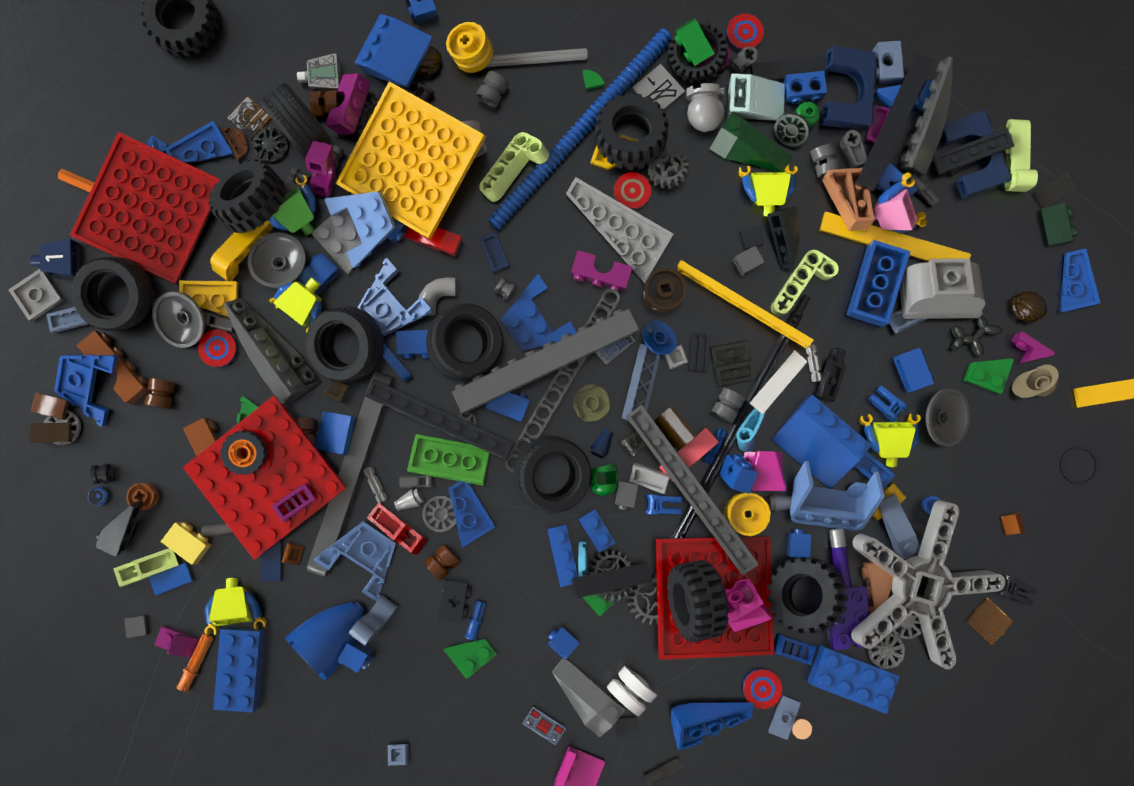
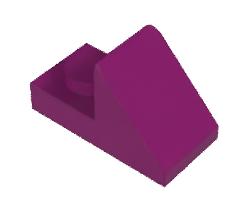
M1024 332L1015 334L1011 341L1016 343L1017 348L1024 351L1027 350L1020 363L1047 358L1055 354L1054 351Z
M161 626L154 645L168 650L167 654L191 658L200 639L167 626Z

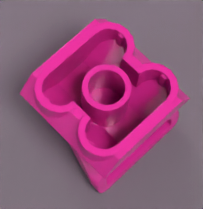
M769 451L744 452L745 460L751 463L752 467L758 472L751 491H786V483L783 476V453Z
M741 579L735 583L734 588L730 590L725 589L728 599L727 607L729 608L728 624H730L734 632L772 619L749 579Z

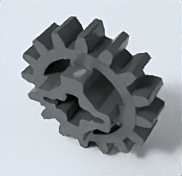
M665 150V154H662L657 160L654 159V163L649 165L648 175L656 186L661 184V188H664L665 185H668L669 189H671L672 184H675L678 187V182H685L684 177H688L689 163H687V158L683 157L681 152L676 155L675 150L672 153Z

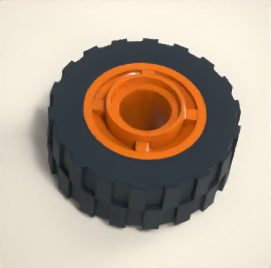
M251 430L233 433L226 438L220 450L224 466L230 472H234L237 475H247L259 470L265 464L264 462L268 457L266 441L264 442L262 436H259L256 432H251ZM242 447L247 449V457L241 455Z

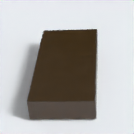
M70 422L30 423V443L72 442V423Z

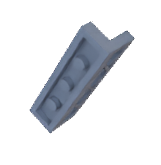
M640 344L621 420L629 421L626 416L632 412L633 408L640 406L643 402H645L644 409L646 411L648 409L660 355L656 354L655 362L648 365L645 361L646 352H654L644 344ZM648 369L651 379L643 383L640 379L641 372ZM643 387L647 396L646 399L639 402L636 398V392Z

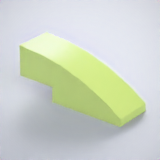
M168 548L113 569L119 587H123L179 565L174 551Z

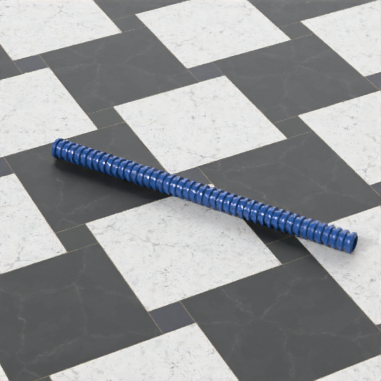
M661 28L659 33H656V37H653L652 41H649L648 45L644 46V50L642 49L640 54H637L636 58L625 67V71H622L621 75H618L617 79L613 80V84L609 85L610 88H606V92H602V96L598 97V101H594V105H591L590 109L586 110V114L583 113L582 118L578 119L579 122H575V126H571V130L566 132L567 135H563V139L559 140V144L556 143L555 148H551L548 160L536 165V169H532V173L527 175L528 178H524V182H520V186L516 187V191H512V195H509L508 199L504 200V204H500V208L496 209L497 212H493L492 217H488V221L496 229H502L501 226L510 220V216H514L513 213L518 211L517 208L522 207L521 204H524L525 200L529 199V195H533V191L537 190V186L540 187L541 182H544L545 178L549 177L548 174L553 173V169L557 168L556 165H560V161H564V157L569 155L568 152H572V148H575L576 144L580 143V139L583 140L584 135H587L588 131L595 127L599 111L602 107H605V103L609 100L614 101V97L618 95L622 97L623 93H626L627 89L631 87L630 84H634V80H637L638 76H641L642 72L646 71V67L648 68L650 63H653L654 59L665 50V46L667 47L669 42H672V35L668 30Z

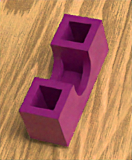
M359 73L342 76L337 92L344 96L345 99L339 107L331 108L326 126L338 135L354 134L371 83Z
M313 141L305 158L307 171L313 172L309 182L313 194L330 198L337 182L332 145Z
M577 251L571 270V276H574L575 280L581 282L588 280L597 287H603L604 285L610 287V289L617 290L619 293L621 291L625 292L632 266L614 261L613 267L609 272L600 273L594 267L595 255Z

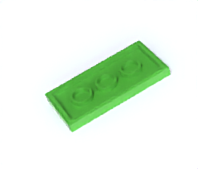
M416 434L407 471L484 486L490 453L468 443Z

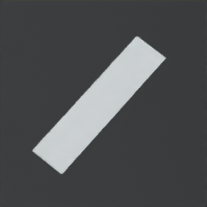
M794 350L752 399L750 404L763 414L808 361Z

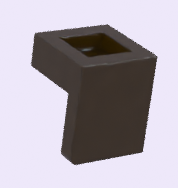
M333 380L328 392L324 391L323 395L345 404L352 386Z

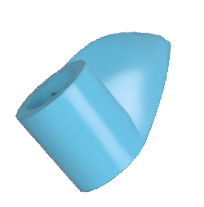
M754 408L737 431V443L741 451L749 452L754 449V438L762 424L766 411L761 414Z

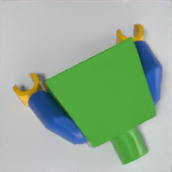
M303 174L305 181L299 183L296 177L295 181L299 186L285 195L283 204L279 206L278 212L272 215L269 222L273 227L284 231L289 230L291 233L301 229L305 236L314 231L310 221L314 219L313 213L316 210L315 196L308 185V178Z

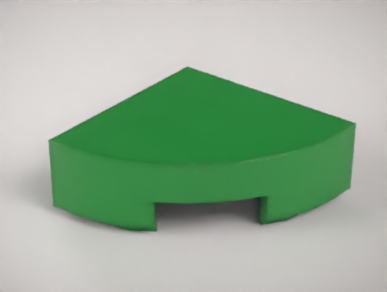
M582 70L586 90L604 87V81L599 74L591 70Z

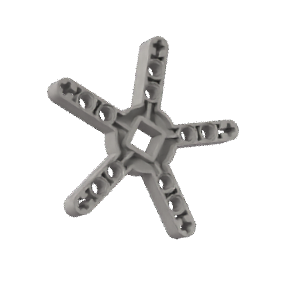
M938 500L934 503L918 556L907 560L902 559L873 537L865 534H858L854 537L853 547L855 550L893 577V595L852 631L854 642L864 648L872 649L913 613L919 618L931 661L944 669L954 667L956 655L943 612L949 604L952 595L998 592L1005 586V578L990 570L951 573L944 565L959 516V508L956 504L943 500ZM922 576H926L929 579L924 596L922 597L917 595Z

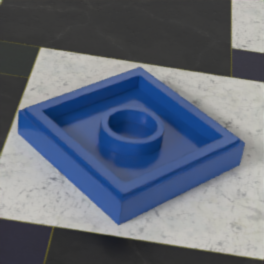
M323 411L315 447L319 450L347 455L356 417Z

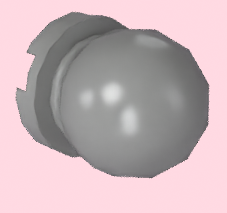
M703 83L701 88L694 89L691 86L687 89L686 99L691 102L688 106L687 116L689 123L696 130L702 132L712 131L722 123L725 110L720 100L724 98V87L719 88V84Z

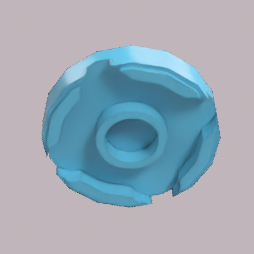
M579 542V577L586 576L585 573L588 572L587 542Z

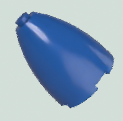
M349 602L328 608L307 619L284 639L326 681L341 665L337 660L348 642L355 643L356 639L349 635V632L355 623L364 616L363 612L365 610L357 602L355 604Z

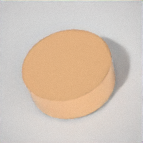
M797 718L791 731L797 738L806 739L812 733V726L806 719Z

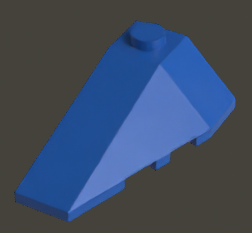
M688 703L672 708L671 724L678 751L703 743L701 739L711 734L713 737L718 735V732L726 726L732 728L752 718L753 703Z

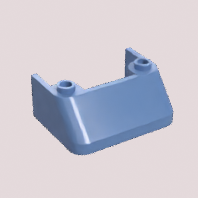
M805 461L793 482L790 516L793 522L849 531L861 530L885 497L879 472H874L867 484L856 482L847 491L815 487L809 461Z

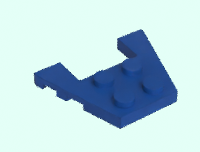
M539 274L536 275L501 319L521 352L543 347V345L551 341L557 343L561 341L560 338L568 333H571V335L577 333L570 321L553 332L532 301L548 290Z
M61 355L54 392L63 399L70 401L71 405H76L82 409L83 414L87 417L91 416L97 421L96 424L99 426L107 425L109 409L92 403L97 369L111 374L115 373L119 356Z

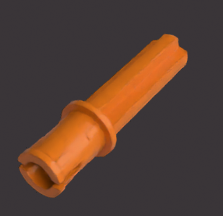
M61 169L58 172V179L87 192L91 191L95 183L65 169Z
M202 634L187 667L183 669L184 674L176 687L181 691L184 689V692H189V688L195 676H198L199 667L213 640L212 636Z

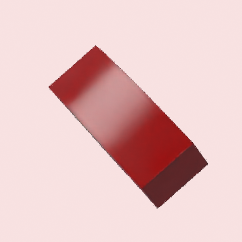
M410 227L407 228L404 236L408 240L455 257L463 240L462 236L438 227L431 239Z
M379 502L367 517L379 529L412 554L417 555L428 541L420 532Z

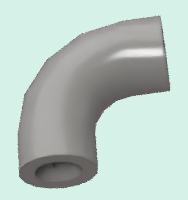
M455 277L435 279L424 287L419 298L422 297L434 310L426 316L436 315L437 301L441 297L456 296L457 280Z

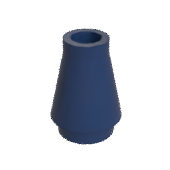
M603 429L602 433L591 445L592 449L590 452L604 459L608 455L614 433L608 429Z

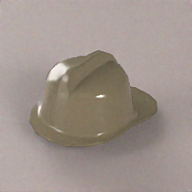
M1042 365L1017 376L1013 381L1012 391L1021 398L1050 395L1058 384V370L1052 365Z

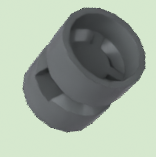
M489 71L483 80L485 85L479 87L476 96L485 104L496 108L502 97L500 94H504L510 84L500 74Z
M834 144L822 145L810 152L813 162L817 163L815 169L818 178H823L828 170L842 169L839 159L835 158L837 152Z
M723 388L719 395L720 402H716L711 412L725 421L734 423L737 417L736 409H741L746 399L730 389Z

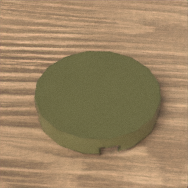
M590 384L584 385L577 390L572 404L574 412L580 419L592 423L600 421L607 415L611 402L605 389Z

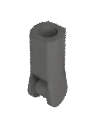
M203 312L205 326L235 332L230 318ZM212 317L215 318L214 325L210 324Z
M400 475V489L435 487L433 485V476ZM420 478H425V485H420Z

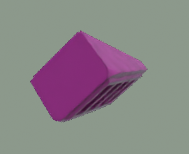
M304 483L273 504L272 508L284 523L317 499ZM302 490L307 495L309 500H304V498L300 494ZM295 495H297L299 500L302 502L300 506L293 498ZM288 500H290L294 505V510H292L288 505ZM284 505L289 513L286 515L280 506Z

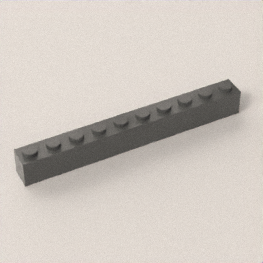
M623 308L613 313L614 316L608 319L602 317L596 320V324L591 327L585 325L579 328L578 333L574 335L568 333L560 338L561 341L555 344L551 341L543 345L544 349L536 352V349L526 353V357L523 359L515 358L507 362L508 366L495 367L490 370L491 374L486 376L481 374L472 379L473 382L467 385L464 382L455 386L452 394L461 413L465 414L638 333L639 329L630 310L624 311Z

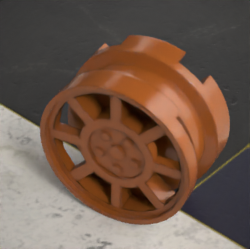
M137 483L129 488L126 500L129 506L138 500H142L141 510H149L157 504L159 493L152 484Z

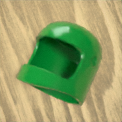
M605 465L590 469V486L594 494L607 496L616 492L618 488L616 465Z

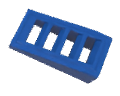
M776 634L774 640L775 654L812 665L817 646ZM792 642V646H791V649H790V653L788 654V649H789L790 643ZM798 645H800L797 656H795ZM805 647H807L808 649L806 652L805 659H803L802 657L804 654Z

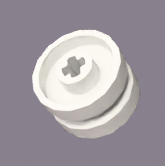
M624 666L619 672V677L625 685L619 680L613 679L607 688L625 707L640 717L646 710L645 704L640 698L651 703L657 697V693L639 674Z

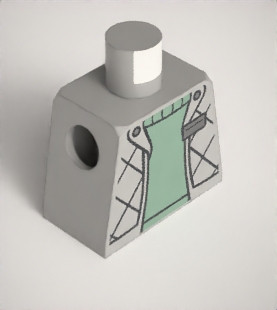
M337 54L308 60L307 71L297 72L298 83H308L311 91H322L324 94L328 90H338L341 82V67Z

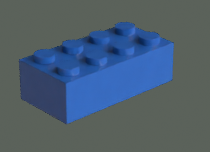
M876 240L870 242L867 245L846 316L880 327L889 324L911 251Z
M225 627L220 629L213 710L254 712L259 708L266 629L256 630L255 628Z
M820 645L807 682L812 686L887 714L900 676Z

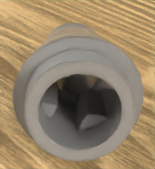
M412 488L398 500L394 501V504L400 512L421 506V503L425 500L419 488Z
M772 493L767 495L766 502L769 505L770 511L774 513L790 509L792 497Z

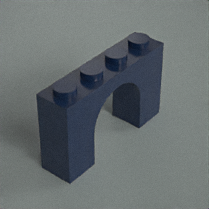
M832 46L826 52L825 71L849 75L856 82L859 94L856 103L849 104L835 101L826 103L822 107L821 125L864 131L872 125L874 120L872 108L875 103L873 91L876 85L874 75L875 67H877L876 52Z
M985 110L945 123L940 142L942 147L959 141H975L995 132L992 130L990 117L986 114ZM1003 151L986 157L982 170L962 176L956 181L962 199L1005 185L1012 180L1010 177L1011 171L1004 161Z

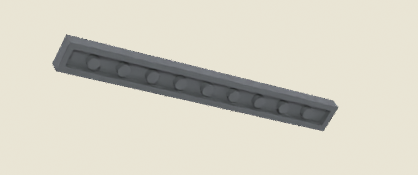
M640 405L626 416L740 573L745 575L759 565L644 407Z

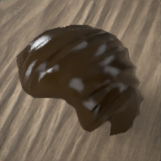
M432 46L429 47L415 74L417 77L428 78L439 70L442 56L437 49Z
M1025 291L1008 300L1012 314L1018 320L1034 323L1045 317L1047 313L1046 301L1037 292Z

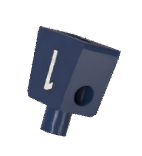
M68 238L41 244L40 254L31 255L30 263L32 266H40V271L45 274L74 278L79 271L78 242Z

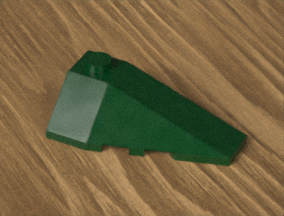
M733 112L730 113L709 148L711 152L724 160H733L744 165L749 164L773 172H783L792 159V156Z

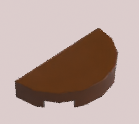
M224 127L219 129L240 163L246 157L249 150L247 137L235 128Z

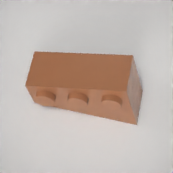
M862 168L828 170L822 181L849 231L868 230L874 222L870 191L855 184Z

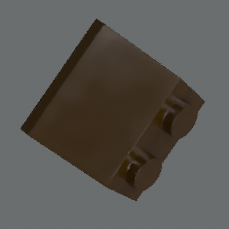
M673 405L653 420L676 452L697 437Z

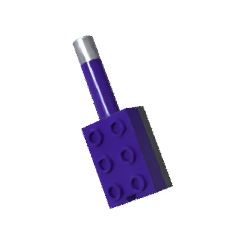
M832 529L829 532L833 565L836 568L835 571L842 575V583H846L847 589L844 590V593L848 595V601H844V606L847 608L845 613L842 612L840 614L841 620L835 622L834 627L827 630L829 648L833 650L850 649L851 644L861 648L863 646L853 641L852 631L870 615L866 586L852 585L845 530Z

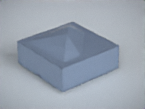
M409 744L388 745V766L409 765Z

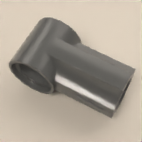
M746 46L729 61L730 66L735 72L741 74L758 59V51L755 47Z

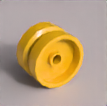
M474 22L459 24L451 30L447 37V51L457 66L464 72L475 73L481 71L492 60L494 53L493 45L480 25Z
M754 493L736 494L728 500L724 508V517L737 534L747 536L759 534L766 529L770 522L771 512L769 505L761 496ZM746 511L750 513L749 517H745Z

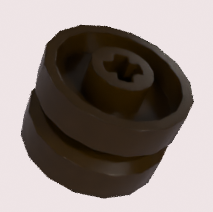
M660 268L653 271L647 278L643 288V299L652 311L660 314L670 313L676 310L684 300L687 292L686 282L683 276L676 270ZM662 289H666V290H667V292H666L665 294L662 293L661 291H662Z

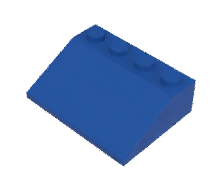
M813 395L808 396L771 439L801 466L805 461H809L811 474L828 489H832L872 446Z

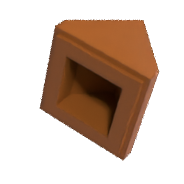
M1020 512L1001 516L1005 535L1021 534L1025 531Z
M288 542L282 562L299 565L304 546Z

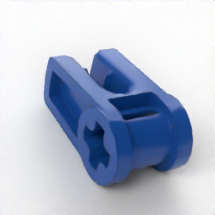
M881 385L877 388L876 392L889 403V406L876 395H871L868 400L891 422H898L899 416L903 412H907L909 408L902 400L895 397Z
M646 495V498H648L646 514H682V509L676 507L664 508L663 503H681L683 497Z

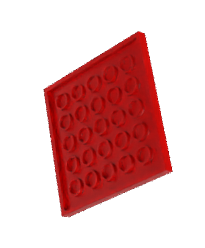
M118 132L70 236L115 257L130 259L139 264L142 269L169 282L178 284L211 214L209 208L210 193L213 191L214 185L220 180Z
M276 395L272 396L183 467L254 560L347 488ZM242 430H251V432L258 433L259 436L263 437L264 442L266 441L268 457L264 462L265 464L259 470L247 475H237L234 472H230L224 466L220 453L226 438ZM242 447L241 455L243 457L248 456V451ZM305 483L317 500L283 523L272 508V505ZM302 490L300 494L302 495L304 500H309L307 495ZM295 495L293 498L300 506L302 502L299 500L297 495ZM288 500V505L292 510H294V505L290 500ZM280 506L283 512L287 515L289 512L287 511L285 506Z
M770 536L739 537L759 564L745 575L740 573L715 538L656 539L658 657L660 660L774 655L773 613L769 609L772 603L767 602V596L770 595V590H767L768 584H772L770 579L772 576ZM705 560L717 569L725 589L730 590L734 588L735 583L741 579H749L772 619L734 632L730 624H727V629L720 637L697 642L687 641L680 635V631L677 630L675 621L672 618V612L670 611L667 595L669 572L675 565Z

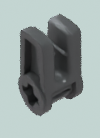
M850 130L841 138L840 147L850 168H860L865 164L867 156L860 133Z

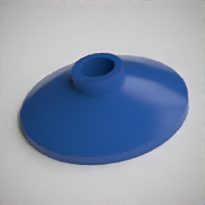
M658 320L650 321L644 326L642 331L643 340L651 351L659 355H668L675 350L677 338L670 326Z

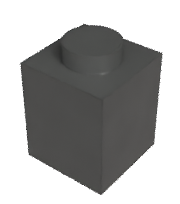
M754 246L735 256L733 262L741 276L762 266L765 257L763 252Z
M618 481L614 504L618 505V509L629 511L630 507L634 508L638 489L637 484Z

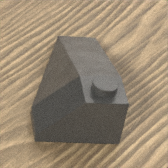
M562 658L552 670L554 677L584 725L598 737L606 733L625 712L624 705L568 659Z

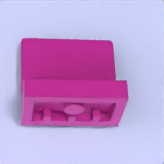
M569 746L555 779L554 786H596L605 761Z

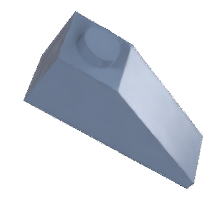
M892 494L884 498L878 508L894 551L905 560L919 553V542L896 495Z

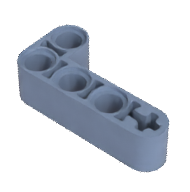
M382 595L370 612L355 623L349 635L366 646L378 636L398 606Z

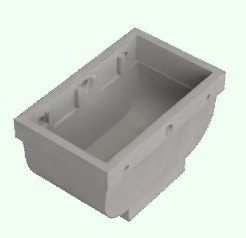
M930 259L928 263L909 266L904 272L900 285L903 319L980 318L982 316L985 298L979 264L970 262V259Z

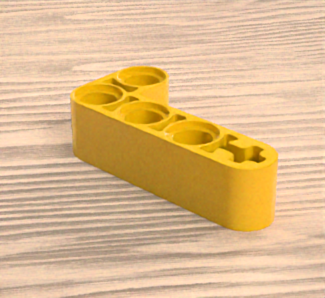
M267 220L261 227H256L255 230L247 231V233L234 232L211 257L212 270L226 281H232L239 272L238 264L249 254L253 245L273 229L271 223Z

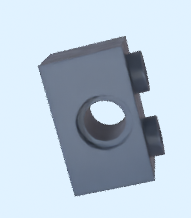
M901 41L878 42L874 49H872V52H876L877 60L874 75L876 85L899 84L904 78ZM883 61H888L890 66L885 65Z

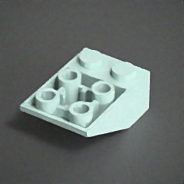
M731 74L728 84L727 118L733 112L742 119L777 121L784 114L785 84L749 74Z

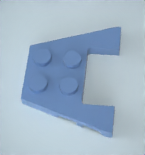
M382 192L324 199L332 216L346 209L349 210L362 242L361 245L346 252L353 268L359 267L361 262L371 254V251L378 244H381L396 228Z
M388 258L384 259L383 267L379 274L375 275L374 283L370 289L368 288L357 307L366 311L374 318L381 329L382 337L434 311L422 297L408 309L401 304L386 286L399 272Z
M363 521L317 555L314 561L325 569L330 570L339 555L343 554L373 574L362 592L377 602L380 598L382 585L384 584L396 543Z

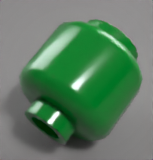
M803 102L795 111V113L797 112L805 117V120L810 125V129L815 126L820 118V109L813 102Z

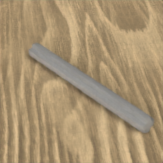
M586 48L493 55L487 67L588 59V51Z

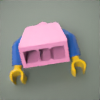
M905 173L902 176V182L895 183L882 193L874 206V220L878 219L883 230H891L902 234L916 228V225L924 227L927 224L925 219L927 216L924 212L915 213L908 189H904L905 186L912 187L915 184L914 179L906 182L912 176L911 173Z

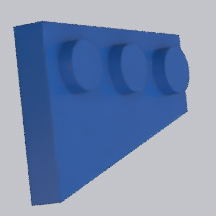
M214 121L164 148L167 155L186 164L234 155Z
M1087 249L1066 253L1064 256L1060 313L1100 304Z
M459 481L448 488L463 548L494 529L495 525L469 483Z

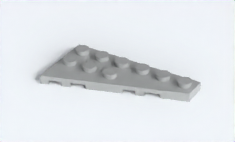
M575 177L566 195L629 266H632V270L645 284L674 234Z
M346 209L335 216L331 215L311 234L350 276L353 267L346 252L361 245L362 242L349 210Z

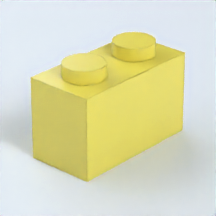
M185 521L183 523L175 522L161 542L191 565L198 564L212 544L208 542L209 539L207 537H204L201 533L197 534L192 530L193 527Z

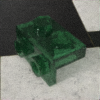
M1062 203L1041 209L1049 246L1075 241V236H1078L1076 225L1071 223V218H1074L1072 207Z

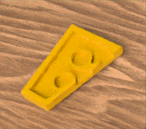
M179 281V292L189 295L201 308L226 317L229 316L224 304L238 299L239 283L237 281Z

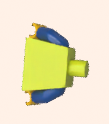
M787 165L784 172L751 173V176L750 166H747V172H742L740 167L739 176L742 178L744 189L750 200L759 206H764V216H767L768 213L775 211V205H784L785 201L790 199L796 189L795 174L798 167L795 166L792 172L789 170V165Z
M310 278L306 285L300 282L287 283L278 288L275 296L270 299V303L274 302L276 309L280 308L300 325L310 326L311 322L321 313L322 299L315 294V291L321 284L313 278Z
M868 414L869 422H865L863 416H861L859 422L865 426L864 432L867 441L872 445L871 448L874 452H877L881 458H886V466L897 467L898 458H907L910 451L915 448L920 440L917 423L921 420V417L918 414L915 415V421L912 420V414H909L906 417V422H874L873 425L870 424L873 420L872 415Z
M237 578L226 579V588L217 589L206 605L205 617L208 626L205 628V633L207 635L211 633L210 628H213L214 635H216L220 631L219 626L253 622V619L256 620L253 625L256 630L259 629L257 622H262L264 628L266 627L267 620L261 617L262 613L258 602L251 592H248L244 587H238Z

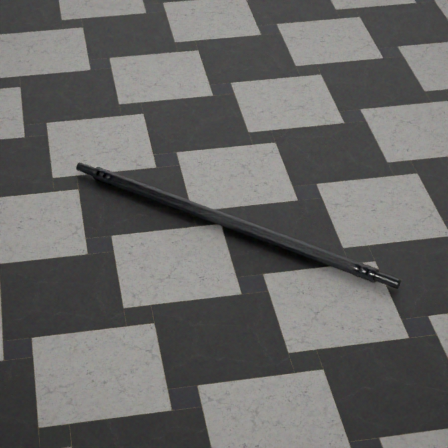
M803 295L796 310L792 311L786 322L795 329L803 317L802 313L810 300L809 296ZM780 334L715 459L700 484L707 494L722 468L726 455L730 453L737 440V431L754 408L750 402L768 382L790 341L783 334ZM689 504L671 539L685 538L697 515L691 504Z

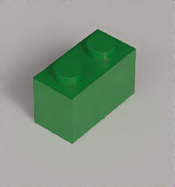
M696 18L676 29L677 35L674 37L679 46H684L686 50L684 55L689 63L693 62L694 66L715 54Z

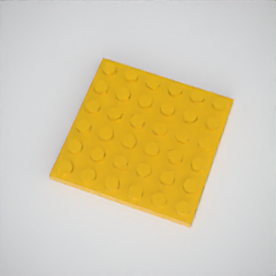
M389 82L336 184L354 195L382 192L393 218L431 239L486 136Z

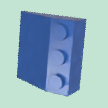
M380 14L354 63L367 75L408 88L434 38L394 17Z

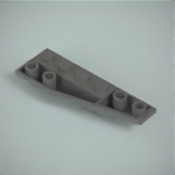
M947 57L944 61H940L937 68L939 74L936 79H933L929 88L931 90L930 96L925 98L922 105L924 109L922 116H918L914 125L917 127L915 133L911 134L908 139L907 145H909L907 153L904 152L900 159V163H902L901 169L920 176L926 175L946 122L952 87V57Z
M242 298L224 304L230 321L247 355L262 379L283 405L297 400L319 384L320 380L299 351Z

